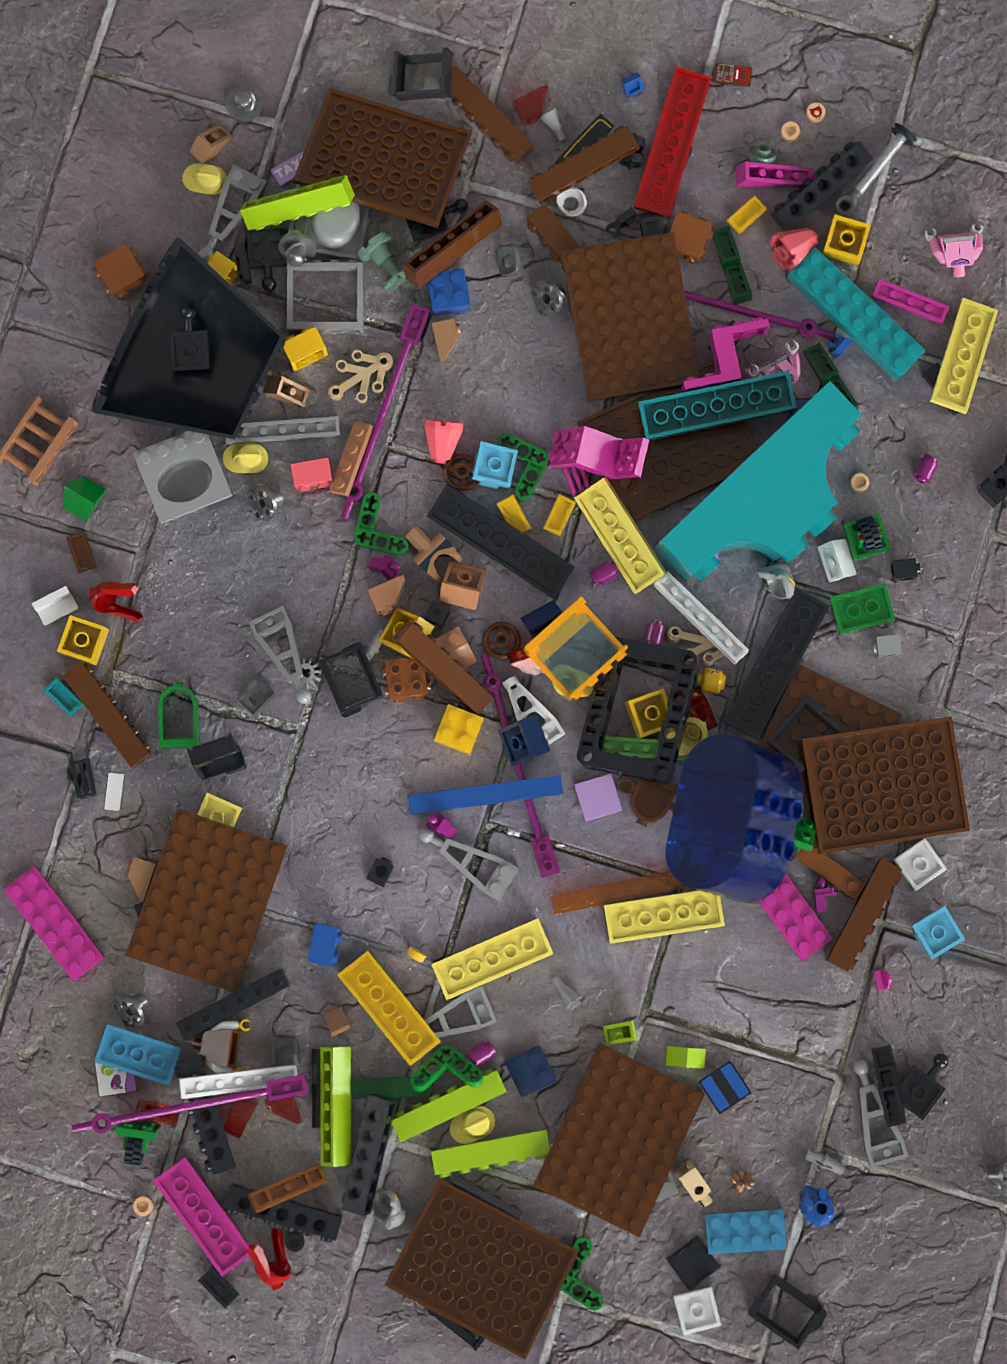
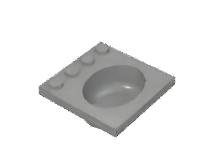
M351 201L350 205L343 208L338 206L328 212L319 211L309 217L304 215L297 220L290 221L288 233L292 230H298L302 234L316 240V254L361 261L357 254L363 247L369 207Z
M187 431L133 452L161 524L232 496L208 434Z

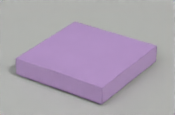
M611 774L574 785L585 822L622 811Z

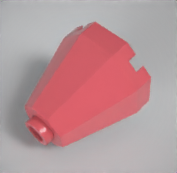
M804 228L774 234L769 243L770 247L774 246L775 249L772 252L774 259L782 269L786 270L789 268L788 271L791 272L817 246V233L812 229Z
M425 419V432L430 456L432 459H435V463L446 464V460H451L462 435L464 423Z

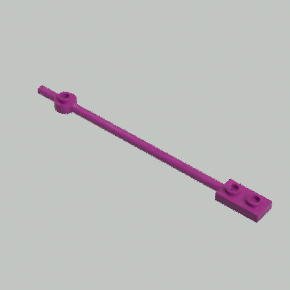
M684 290L685 298L688 300L753 318L762 317L763 319H768L771 323L797 329L800 336L805 339H810L815 335L835 339L833 336L836 332L818 328L817 323L812 319H804L800 323ZM810 325L812 330H806L805 326Z
M412 303L400 336V340L405 343L351 490L356 489L358 493L352 495L350 491L349 496H346L347 501L341 518L348 520L354 502L359 501L363 497L362 479L411 345L418 346L430 314V309Z
M485 654L481 656L486 672L483 685L492 692L502 728L509 726V722L499 692L502 686V679L499 674L493 672L489 656ZM495 679L496 684L490 685L489 680ZM521 763L514 765L518 781L526 780ZM532 799L524 800L536 838L530 842L541 878L560 873L549 835L543 837Z
M305 1074L266 1081V1088L110 1117L106 1113H99L93 1117L92 1121L73 1124L72 1132L93 1129L97 1133H105L115 1124L268 1095L269 1101L308 1094ZM100 1119L105 1120V1126L102 1127L99 1125L98 1122Z

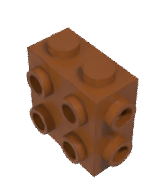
M677 211L669 233L674 232L678 256L684 258L685 262L694 264L699 263L700 258H705L708 248H705L706 242H711L714 231L711 230L713 224L705 218L697 219L686 211Z
M126 243L93 262L96 267L93 271L98 279L102 278L104 280L103 288L107 295L112 294L114 299L124 297L129 290L141 287L147 280L144 275L147 273L142 263L138 265L135 260L138 257L133 247L128 248Z
M414 659L385 661V666H382L383 678L387 677L388 685H384L385 696H389L390 701L394 700V703H403L405 699L413 698V701L425 700L424 697L428 696V691H431L430 680H426L425 672L427 671Z

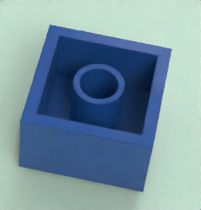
M464 268L440 272L427 282L433 316L471 310Z
M315 923L308 962L333 967L334 963L337 964L339 952H336L337 944H341L343 938L340 928Z

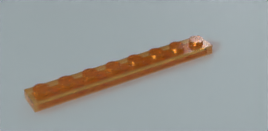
M701 864L552 895L551 900L554 914L557 915L705 884L706 880Z

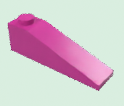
M744 162L736 168V187H802L801 184L809 177L813 178V168Z

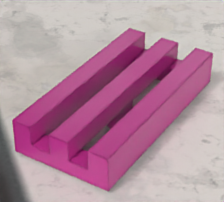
M570 466L579 489L575 491L567 467H562L572 496L579 495L590 487L585 471L579 469L585 488H582L575 467Z

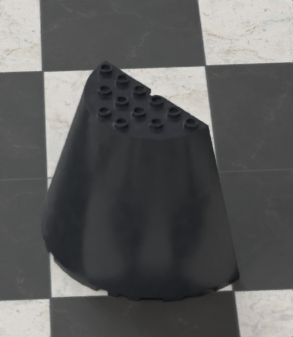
M176 237L158 266L161 270L160 274L156 272L151 278L140 299L139 305L135 309L114 352L115 354L101 382L103 385H101L100 390L95 395L91 411L96 414L235 440L236 437H240L244 429L241 427L243 421H247L252 413V410H250L251 405L256 403L260 396V393L257 392L259 387L264 386L269 376L266 375L268 370L273 369L277 361L274 358L277 351L281 352L285 345V341H283L285 335L182 239ZM184 305H191L195 309L196 313L192 319L193 331H209L211 369L172 371L170 332H185V320L180 314V310Z

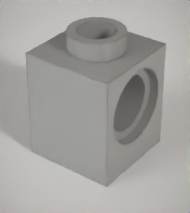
M900 635L876 637L874 642H872L873 654L876 653V658L900 655L902 653Z

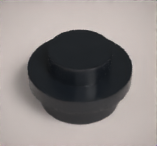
M291 1232L285 1239L287 1249L292 1252L300 1251L305 1244V1239L299 1232Z

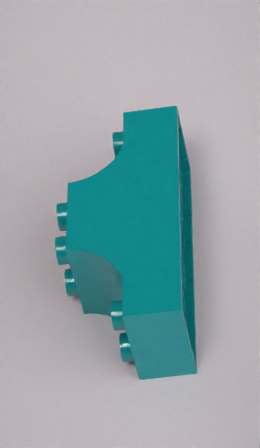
M828 382L658 543L655 549L685 581L694 575L702 582L721 564L714 555L731 549H746L758 552L767 557L772 563L779 557H782L789 563L809 545L802 537L808 530L816 537L837 518L830 510L838 501L831 493L826 479L827 456L831 445L839 452L861 431L854 423L862 414L831 382Z

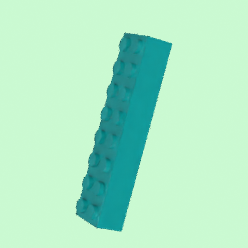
M814 248L789 273L787 280L896 382L926 351L818 249Z
M789 371L638 402L644 436L649 441L782 414L797 409Z

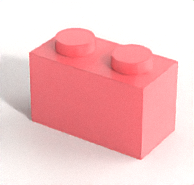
M329 458L291 464L296 490L308 491L314 486L326 488L333 481Z

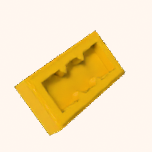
M754 195L730 216L726 222L740 235L766 212L767 208Z
M514 494L496 503L507 523L521 532L532 528Z
M559 494L543 529L561 537L576 501Z

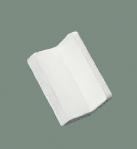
M845 539L830 541L818 546L829 583L856 575Z
M67 586L32 603L44 625H48L78 609Z

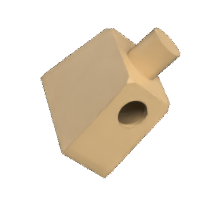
M689 1159L673 1170L695 1202L699 1201L703 1207L712 1203L713 1200L709 1196L710 1188Z

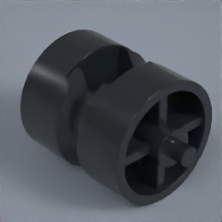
M636 133L632 134L640 149L618 161L621 166L628 167V170L643 166L644 155L641 152L645 150L646 139L636 135Z

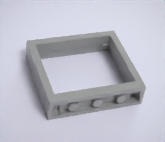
M311 260V262L303 263L300 267H293L287 263L288 334H301L303 329L315 326L319 334H364L363 262L359 260H349L348 262H341L340 260H330L329 262ZM294 271H357V322H293Z

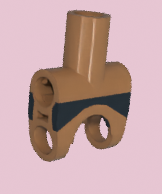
M416 526L405 536L419 551L412 558V561L437 583L442 580L435 569L437 559L449 557L457 563L462 561V558L452 544L440 533L431 540Z

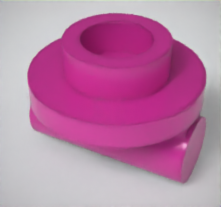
M885 970L873 972L877 991L889 989L892 982L889 973Z

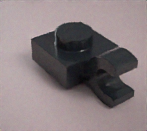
M630 207L617 217V220L606 226L607 231L611 228L616 230L612 235L613 239L619 236L621 228L624 226L628 227L635 221L636 211Z

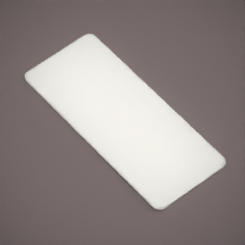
M108 774L105 810H120L123 774Z

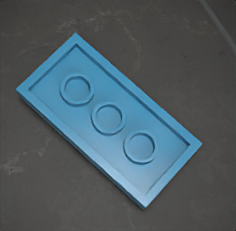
M107 1024L94 1062L169 1086L174 1067L176 1066L175 1062L178 1060L181 1048Z
M783 1209L705 1215L708 1255L787 1249Z

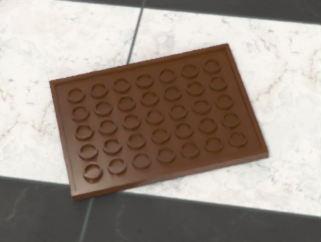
M329 88L294 176L293 183L307 186L347 175L355 194L352 202L438 228L472 132Z
M674 232L561 252L587 402L681 386L688 377L697 376V379L699 378Z
M713 360L698 366L699 378L705 377L708 373H716ZM682 385L639 393L578 421L577 425L578 427L586 426L623 440L645 438L638 402L681 393ZM744 421L649 441L641 477L608 479L632 519L636 521L727 479L757 450V447Z
M798 664L732 801L734 802L738 794L746 793L750 799L748 810L760 815L754 805L756 793L762 786L773 784L776 778L768 776L767 764L775 756L783 757L767 744V741L807 696H811L823 707L822 712L841 727L837 734L897 725L902 714ZM806 708L776 743L800 763L803 759L800 739L823 736L829 727ZM793 768L797 785L792 790L787 802H782L780 809L813 821L806 771L804 770L801 774ZM780 809L772 816L764 818L777 823Z
M952 716L800 739L813 822L816 828L815 835L818 854L970 831Z
M177 808L125 956L236 992L287 846Z
M599 1043L533 1186L640 1238L705 1094Z
M439 1178L384 1286L526 1360L579 1251Z

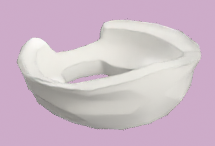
M572 187L557 196V206L566 216H578L586 208V197L578 188ZM568 197H574L578 200L579 205L577 209L567 212L563 208L564 201Z

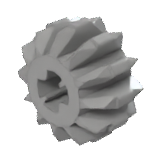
M302 658V671L305 670L307 672L310 670L311 673H309L310 676L308 678L304 676L300 680L303 686L305 684L306 689L310 690L309 684L317 687L314 680L321 681V678L316 675L322 674V670H315L319 667V664L315 663L312 665L313 659L310 658L307 664L306 659ZM295 667L290 668L291 671L296 672Z

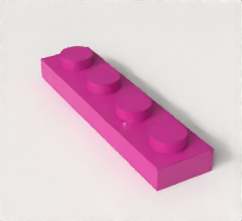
M881 279L878 280L871 297L940 325L943 324L950 307Z

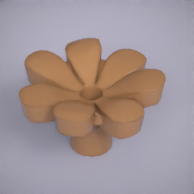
M738 1170V1174L735 1172L731 1173V1182L737 1185L735 1190L739 1193L743 1192L744 1187L751 1189L756 1182L750 1174L744 1175L743 1170Z

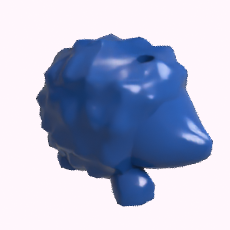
M807 1185L804 1187L799 1209L804 1215L805 1220L809 1221V1223L815 1226L827 1225L833 1219L835 1213L832 1199L828 1196L827 1189L822 1188L818 1190Z

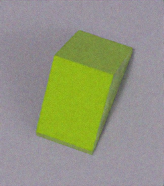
M633 1020L603 1026L606 1045L637 1040Z
M667 1046L666 1065L705 1068L706 1049Z

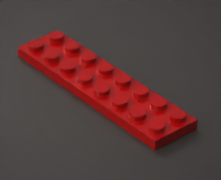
M676 66L634 203V209L670 218L712 79L711 76Z

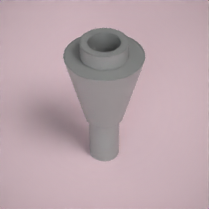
M550 107L541 113L543 116L540 119L555 132L560 142L565 140L566 136L561 129L556 108L552 110Z
M556 976L552 982L559 989L566 1009H575L580 1005L581 1002L579 1000L582 997Z

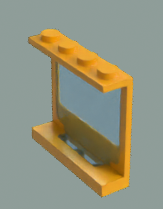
M582 596L523 649L569 701L573 698L577 700L585 693L583 689L587 685L592 687L599 680L597 676L601 672L605 675L613 668L611 663L615 660L618 662L627 655L625 651L628 649V646H623L585 605L586 600Z

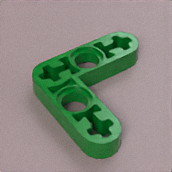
M505 433L499 436L497 440L498 446L503 447L501 440L508 438L509 443L514 445V442H517L514 450H518L520 446L528 448L527 455L521 456L517 452L516 457L528 463L515 489L516 498L521 502H526L531 498L548 464V454L536 446ZM506 445V448L512 449V446ZM531 450L535 451L533 455L539 457L540 454L543 455V459L545 461L537 463V459L533 456L531 460H529L528 458L531 455ZM529 471L536 472L537 478L534 481L527 479L526 474ZM523 481L533 485L532 488L530 486L527 488L528 496H520L519 490H523L525 487V483H522Z
M374 492L367 493L362 501L354 535L356 544L363 548L389 554L405 555L409 550V544L406 539L374 531L380 507V498ZM371 497H374V500L377 501L376 504L373 503L372 511L375 510V513L364 511V508L369 509L367 499L370 500ZM363 516H372V523L369 525L363 524ZM365 533L367 538L372 539L371 535H375L373 546L370 545L371 541L364 540V543H361L358 536H362ZM384 537L387 540L385 547H378L376 545L378 538ZM390 539H393V544L397 545L403 542V546H406L405 549L403 548L401 551H398L397 547L392 546V550H389Z
M447 1045L440 1047L410 1078L411 1086L417 1092L426 1090L446 1069L471 1087H479L484 1081L481 1069L454 1048ZM443 1054H450V1057L445 1056L443 1058ZM458 1063H464L466 1065V1067L462 1070H457L455 1068V1066ZM436 1065L438 1069L435 1072H430L428 1067ZM471 1075H473L474 1077L478 1075V1079H471ZM423 1079L422 1084L420 1082L416 1084V1080L421 1081Z
M579 1237L572 1245V1248L579 1250L578 1243L586 1241L588 1249L581 1251L582 1259L578 1255L576 1256L578 1265L575 1268H570L569 1272L573 1273L571 1276L567 1274L565 1278L567 1282L562 1284L560 1290L590 1310L597 1311L604 1304L602 1295L575 1277L592 1249V1244L588 1238ZM576 1285H581L584 1288V1292L580 1296H576L572 1292L573 1287ZM587 1290L591 1291L589 1293L590 1297H599V1305L591 1306V1301L586 1298L585 1302L582 1300L586 1296Z

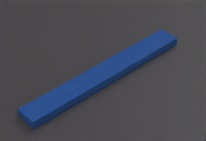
M561 775L408 795L410 815L563 795Z

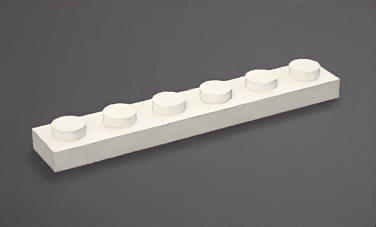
M668 571L666 575L654 583V587L734 665L748 653L749 649Z
M291 1064L179 1078L180 1097L185 1099L266 1088V1081L296 1076L297 1066Z

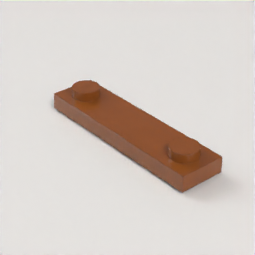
M814 846L811 852L800 849L794 856L853 900H856L866 886L864 882L828 856L818 854V849Z
M319 1163L249 1193L248 1197L255 1212L258 1213L327 1183L328 1180Z

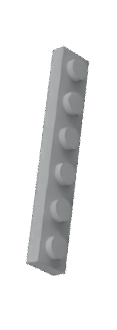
M339 416L242 423L241 427L244 429L240 437H236L235 440L226 438V444L340 436Z

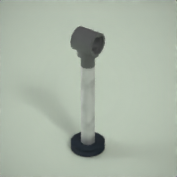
M895 123V128H891L895 137L849 194L845 193L837 200L834 208L836 215L849 218L854 208L858 205L857 200L904 143L913 146V141L916 142L917 140L910 130L899 123ZM841 204H846V205H848V206H849V210H847V211L841 210L840 205H841Z

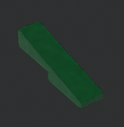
M730 226L712 230L714 231L713 240L733 304L737 305L751 301L752 292L741 264V257Z
M819 342L804 350L803 353L821 385L824 387L828 382H831L858 410V403L839 376L838 369Z
M411 1077L351 1079V1099H364L368 1095L376 1093L389 1098L433 1096L432 1084L426 1090L417 1092L411 1086ZM423 1079L421 1081L416 1080V1084L419 1082L422 1084Z

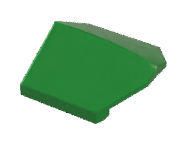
M85 476L69 481L63 490L64 509L86 522L107 490Z

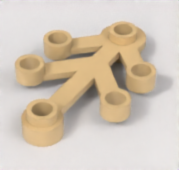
M354 350L352 352V359L355 362L365 361L372 363L367 368L347 364L344 360L337 361L336 369L339 372L346 371L356 373V375L340 385H332L328 390L329 397L334 401H339L343 398L344 391L362 381L356 399L361 404L367 402V391L371 374L378 371L377 379L372 384V389L375 393H381L384 390L385 372L393 366V358L390 354L382 352L377 356L363 354L360 350ZM356 353L361 354L359 359L354 358ZM381 359H386L387 363L381 364L380 361ZM340 363L345 364L343 369L338 368ZM380 384L381 389L376 390L374 388L375 385ZM334 389L339 390V393L337 395H334L332 393ZM363 394L366 397L364 400H359V395Z
M676 626L670 627L667 631L666 637L671 643L685 640L701 644L694 649H686L693 651L697 656L712 647L717 648L702 633V636L682 632ZM672 631L678 632V635H673ZM720 650L714 653H706L702 661L705 665L710 666L715 660L724 656V654ZM710 657L712 661H706L705 658Z

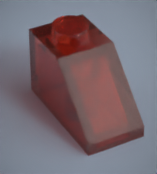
M547 84L513 101V107L523 126L527 124L533 125L541 117L548 95Z
M524 647L506 653L512 668L533 676L543 673L523 651ZM548 658V659L545 661V664H546L547 667L551 670V666H550V662H549V658Z
M699 686L696 687L689 714L691 717L705 722L707 731L718 725L707 698Z
M266 1095L267 1098L264 1099L268 1110L271 1109L272 1113L295 1124L302 1123L294 1097L269 1101L268 1095Z
M138 1098L135 1113L172 1105ZM180 1112L141 1120L177 1126Z
M250 1099L236 1101L224 1125L225 1132L240 1139L258 1104Z

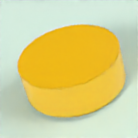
M411 946L406 952L408 956L421 963L426 958L424 953Z

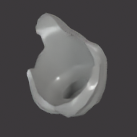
M772 563L767 567L757 569L758 576L767 580L769 585L768 591L774 593L777 598L790 599L794 595L795 581L787 565Z
M389 1189L377 1190L372 1206L374 1218L383 1222V1227L388 1230L400 1226L406 1217V1210L400 1207V1201L393 1191Z

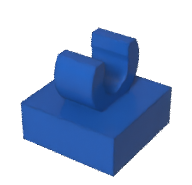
M632 72L630 73L631 76L626 78L624 76L621 77L624 93L627 98L644 91L642 78L638 72L635 74Z
M835 334L833 337L837 340V344L835 345L829 341L827 346L834 349L831 354L838 358L852 341L848 337L842 340L840 335Z

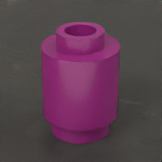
M928 454L921 457L913 472L915 480L921 484L929 483L938 467V460Z
M606 560L592 569L593 572L589 575L598 587L617 577L616 572L619 570L613 561L609 562Z
M652 620L651 623H647L643 641L662 645L666 629L665 626H662L663 622Z
M489 1040L486 1042L482 1041L468 1050L469 1055H467V1058L479 1067L494 1058L493 1055L496 1054V1051Z

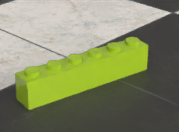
M347 175L245 202L240 212L248 230H261L267 225L272 224L276 226L283 221H294L304 215L309 217L319 211L328 212L334 207H346L350 205L355 194Z
M320 1047L321 1166H351V1047Z
M491 1068L482 1072L484 1081L479 1087H471L464 1082L465 1085L458 1088L455 1085L447 1089V1094L441 1097L438 1093L428 1098L430 1102L422 1105V1102L411 1106L412 1110L407 1113L403 1110L394 1114L392 1125L400 1142L507 1092L498 1071H493Z
M543 1129L431 1150L435 1175H440V1178L451 1176V1172L459 1171V1174L471 1172L470 1168L478 1167V1170L489 1169V1165L497 1164L498 1167L509 1165V1161L516 1160L517 1163L527 1162L529 1157L536 1156V1160L546 1158L550 1146L547 1130Z

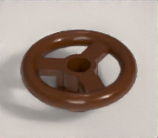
M458 454L451 457V460L446 462L443 470L446 483L458 491H468L474 488L479 481L473 480L467 485L466 477H468L470 470L473 468L475 458L467 454ZM457 460H467L470 462L469 464L459 463L456 467L452 466ZM464 469L466 473L461 475L459 470ZM449 471L455 473L460 478L461 486L455 484L450 479Z
M508 622L493 623L484 632V649L493 658L508 659L515 655L520 648L521 637L519 631ZM498 628V633L494 637V643L489 645L490 633ZM504 628L512 631L515 636V643L509 641V635L504 632ZM500 637H504L505 642L500 643L498 639ZM507 646L512 648L511 651L505 654L493 651L497 647Z

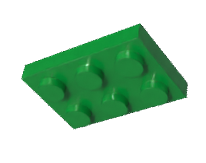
M885 583L829 598L839 635L895 621Z

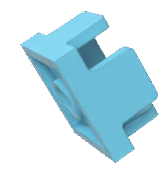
M481 441L474 459L472 479L479 481V485L498 489L499 486L509 488L518 450Z
M946 906L931 912L918 920L917 923L911 925L915 932L916 940L922 950L927 952L931 960L965 940Z

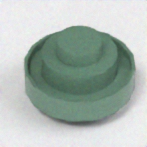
M758 144L750 147L748 157L754 163L772 164L776 159V151L766 144Z

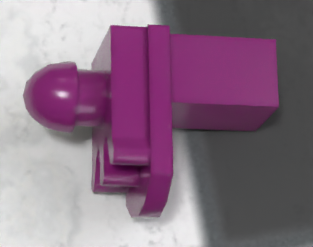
M385 555L384 558L372 557L368 568L372 572H381L389 581L395 578L398 573L397 571L400 570V564L396 563L391 556Z
M436 811L434 815L432 814L428 817L429 822L426 823V826L439 835L442 833L451 840L458 831L449 824L450 820Z
M819 877L816 880L817 887H813L816 912L827 911L825 896L837 895L838 890H834V887L831 885L825 886V879Z

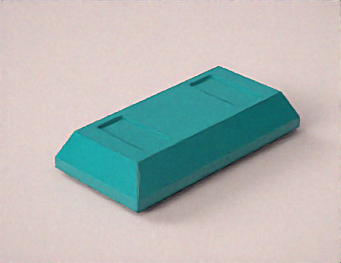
M57 677L43 690L69 717L83 705L81 700Z

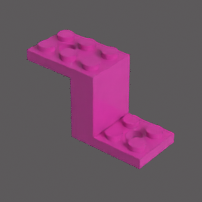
M758 317L748 323L738 321L733 323V326H715L711 330L709 343L716 373H708L705 377L698 379L697 376L686 378V381H683L681 393L740 381L741 373L734 341L766 335L770 326L768 319Z
M586 426L557 429L552 438L553 445L548 455V466L552 468L574 466L608 479L641 477L649 439L642 437L623 440Z

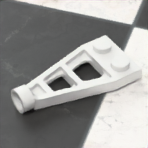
M516 676L502 683L508 691L517 722L526 719L530 713L537 712L545 720L542 730L548 745L566 735L557 719L519 683ZM514 685H517L516 689H510ZM521 696L527 697L532 704V708L526 712H521L517 704V699Z

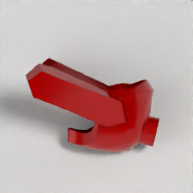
M107 581L98 584L95 588H89V599H92V607L95 611L117 615L135 622H139L143 618L140 611L115 604L117 595L130 597L137 592L138 589L135 583Z
M273 1228L271 1231L276 1261L267 1263L263 1249L258 1245L250 1244L247 1249V1253L254 1263L256 1274L264 1284L271 1286L273 1291L283 1287V1282L289 1279L292 1274L284 1248L282 1230L278 1228Z

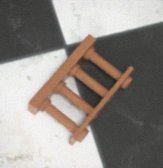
M39 396L29 403V410L5 445L0 447V464L4 460L12 463L27 473V480L34 486L39 484L78 426L76 420L70 416L67 420H62L42 407L44 401ZM36 413H39L58 425L60 431L57 435L52 436L32 423L31 420ZM26 428L49 442L50 446L46 452L40 451L20 438ZM15 444L38 458L39 462L35 467H30L10 454Z

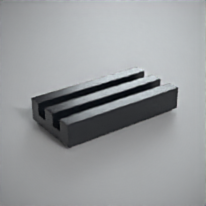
M90 759L70 762L77 800L96 797L97 793ZM84 763H86L91 793L88 792ZM76 765H79L84 789L83 795H81Z

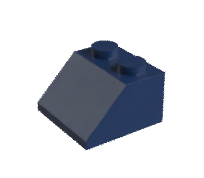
M552 600L520 619L529 637L533 640L559 617L562 611L556 602ZM572 636L567 642L575 639L574 636Z
M537 715L498 730L511 766L550 751L548 741L545 738Z
M540 1045L505 1062L521 1098L557 1081Z

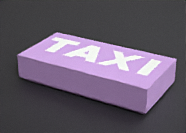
M304 152L271 169L280 187L293 181Z

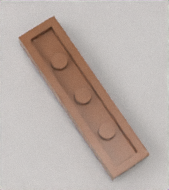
M354 421L329 489L331 493L349 496L373 430L371 424Z

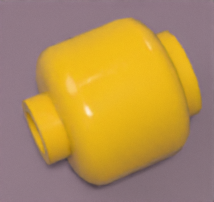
M705 668L703 674L699 673L697 685H701L702 692L718 694L721 690H724L726 675H723L720 669Z

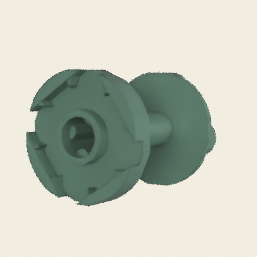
M381 232L370 239L366 249L363 246L357 255L363 262L373 259L378 267L383 266L392 278L386 283L384 290L391 294L397 289L398 285H405L409 281L406 280L404 269L400 270L392 260L394 255L387 248L392 240L388 232Z

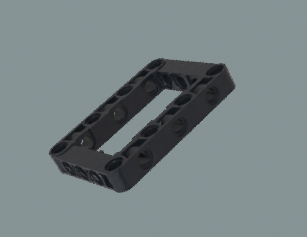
M615 636L623 646H628V649L625 651L627 655L619 662L615 660L611 663L613 668L605 675L601 672L597 676L599 680L593 687L577 751V759L586 769L667 784L674 775L698 677L700 661L691 650ZM608 640L605 641L598 669L617 653V651H611L613 645ZM694 659L691 665H685L686 660ZM624 662L677 671L675 681L670 689L666 718L662 722L659 734L657 755L652 760L640 759L635 755L633 757L620 755L615 751L614 753L602 751ZM610 681V685L607 688H602L604 682ZM678 696H685L683 701L676 702ZM601 718L599 724H593L594 719ZM670 732H676L674 738L667 739V735ZM592 754V758L589 761H584L586 755ZM661 769H667L665 775L658 776V772Z

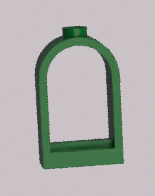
M172 682V686L164 690L158 700L159 748H193L200 745L198 700L191 690L183 686V682ZM174 692H186L190 695L193 702L194 736L165 738V701Z

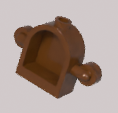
M624 778L618 784V789L622 794H633L630 801L631 811L637 818L636 823L644 827L648 823H655L661 820L668 810H671L672 814L676 817H682L687 812V806L684 802H672L679 786L672 782L660 784L639 779L635 787L630 779Z

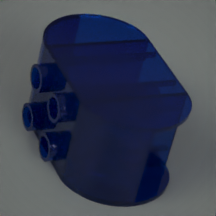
M730 734L713 735L695 745L689 752L683 765L665 849L666 862L675 879L689 888L741 903L756 902L770 895L783 880L788 862L795 854L793 838L796 824L801 820L804 812L802 803L803 783L795 763L780 752Z

